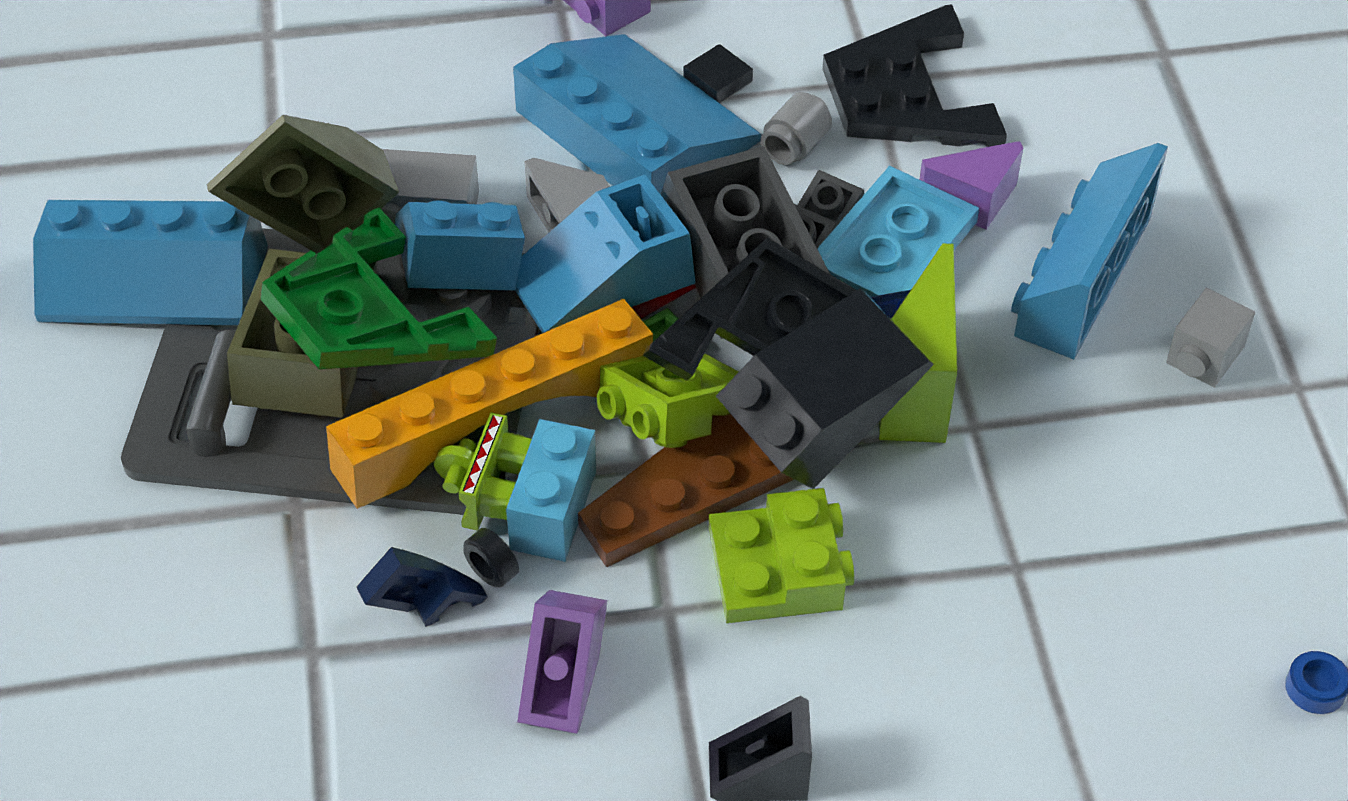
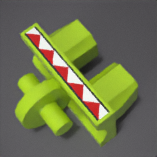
M490 412L478 445L474 441L464 438L460 441L459 446L449 445L442 447L435 458L434 467L439 475L445 479L443 489L449 493H458L459 500L466 506L461 520L463 528L478 531L484 516L507 520L506 508L516 482L500 479L499 476L501 471L519 475L532 439L508 432L506 415Z

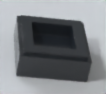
M718 44L684 65L683 77L720 103L753 81V68L721 44Z

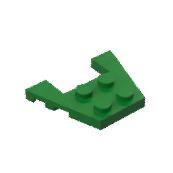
M381 208L373 209L365 214L363 224L356 229L351 230L346 227L333 235L332 244L318 254L310 250L262 282V302L319 370L488 357L494 355L497 337L470 307L423 322H418L368 265L403 254L406 236Z

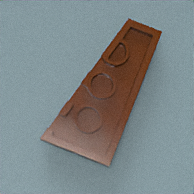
M731 413L727 415H712L711 435L688 440L687 444L681 447H664L579 511L578 525L604 565L608 567L709 520V514L724 513L795 479L780 472Z

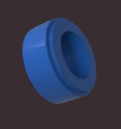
M1321 651L1305 652L1296 657L1291 664L1285 680L1287 694L1298 707L1314 714L1332 713L1343 705L1348 695V668L1341 660L1329 653Z

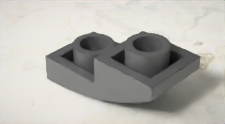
M821 170L817 171L798 205L794 204L816 248L822 244L865 194L864 189Z

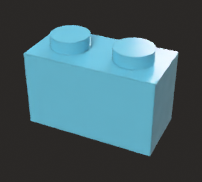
M539 419L506 508L509 548L512 551L566 562L578 527V512L585 507L596 474L595 430Z

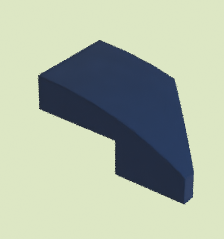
M391 547L356 586L365 605L404 612L416 609L425 627L440 621L439 616L450 605L463 601L469 602L474 607L483 603L488 598L479 582L458 570L423 555Z

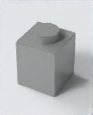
M1206 287L1176 326L1166 363L1179 369L1184 374L1195 377L1215 388L1245 347L1255 311Z

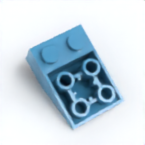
M644 174L596 191L523 254L515 291L542 333L621 299H625L633 307L696 283L690 233Z

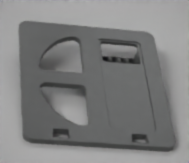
M262 228L268 244L265 258L269 249L303 253L310 251V249L274 229ZM487 290L491 293L492 309L483 320V323L497 337L494 354L537 336L539 327L529 311H527L525 325L507 323L511 307L526 308L515 290ZM165 325L121 453V462L128 477L143 482L353 503L330 470L326 426L377 405L378 403L371 397L370 384L398 364L358 367L356 380L343 418L257 408L247 443L239 447L226 445L223 426L231 402L227 352L236 331L230 329L218 331L212 328V325ZM486 357L449 360L441 371V375L444 376ZM203 375L186 426L189 441H180L177 438L196 380L199 376ZM522 408L504 414L507 416L508 432L517 433ZM485 425L477 428L464 438L470 439L478 445ZM459 440L458 442H456V443L453 444V445H454V446H459V443H460L461 440ZM435 460L409 486L367 504L464 515L466 506L459 500L458 493H449L443 489L445 479L436 471L434 467ZM501 471L499 478L507 480L508 473Z

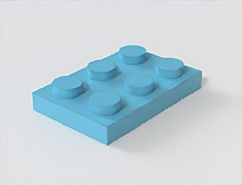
M889 165L817 249L832 276L856 290L861 288L887 315L893 317L942 243L953 244L955 250L974 227L978 220L979 207Z

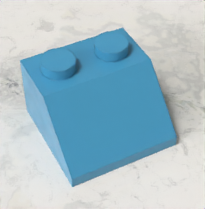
M436 200L428 203L408 202L396 213L395 225L406 236L404 252L401 254L408 288L516 289L525 237L515 205H503L496 202L455 204Z

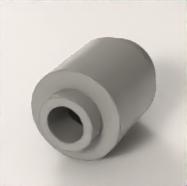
M805 92L795 93L764 126L761 145L765 147L770 158L782 165H789L792 162L802 160L832 126V118L827 105L821 98Z

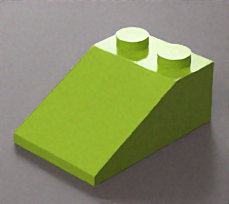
M942 243L891 319L934 365L879 421V440L946 443L957 378L954 245Z

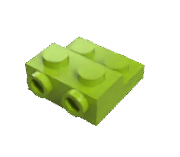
M705 353L694 375L687 381L644 356L600 366V389L597 392L598 409L605 419L618 418L623 425L631 427L633 433L639 439L652 438L657 445L663 447H681L686 445L688 440L711 435L712 415L730 414L716 396L739 371Z
M824 488L767 494L766 508L709 514L708 528L726 623L843 610L845 587L854 585V565L850 550H838L836 538L843 537L841 507L839 503L828 504Z

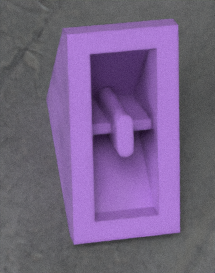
M1020 141L923 159L919 180L979 207L978 220L975 225L987 230L1017 185L1023 146Z

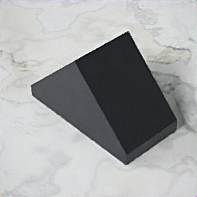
M798 696L710 741V797L717 801H808L812 762L809 700Z

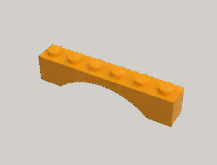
M621 299L326 426L330 470L358 509L409 486L435 460L438 451L442 447L455 444L477 428L485 425L490 412L504 415L532 403L558 397L590 396L597 398V392L600 389V366L643 356L646 348L653 343V333L626 300Z

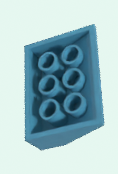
M625 34L550 43L513 67L516 111L596 174L603 175L612 186L645 174L661 194L668 172L747 151L761 142V133Z

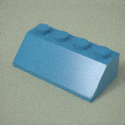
M1156 143L1100 162L1090 181L1084 179L1080 181L1072 199L1071 208L1073 210L1071 214L1063 212L1056 223L1051 239L1053 242L1051 249L1041 248L1032 269L1031 276L1034 277L1030 284L1022 282L1015 294L1011 306V312L1018 314L1014 337L1073 360L1075 359L1151 219L1168 146Z
M47 200L33 237L35 317L38 322L239 325L268 249L261 222L225 201Z

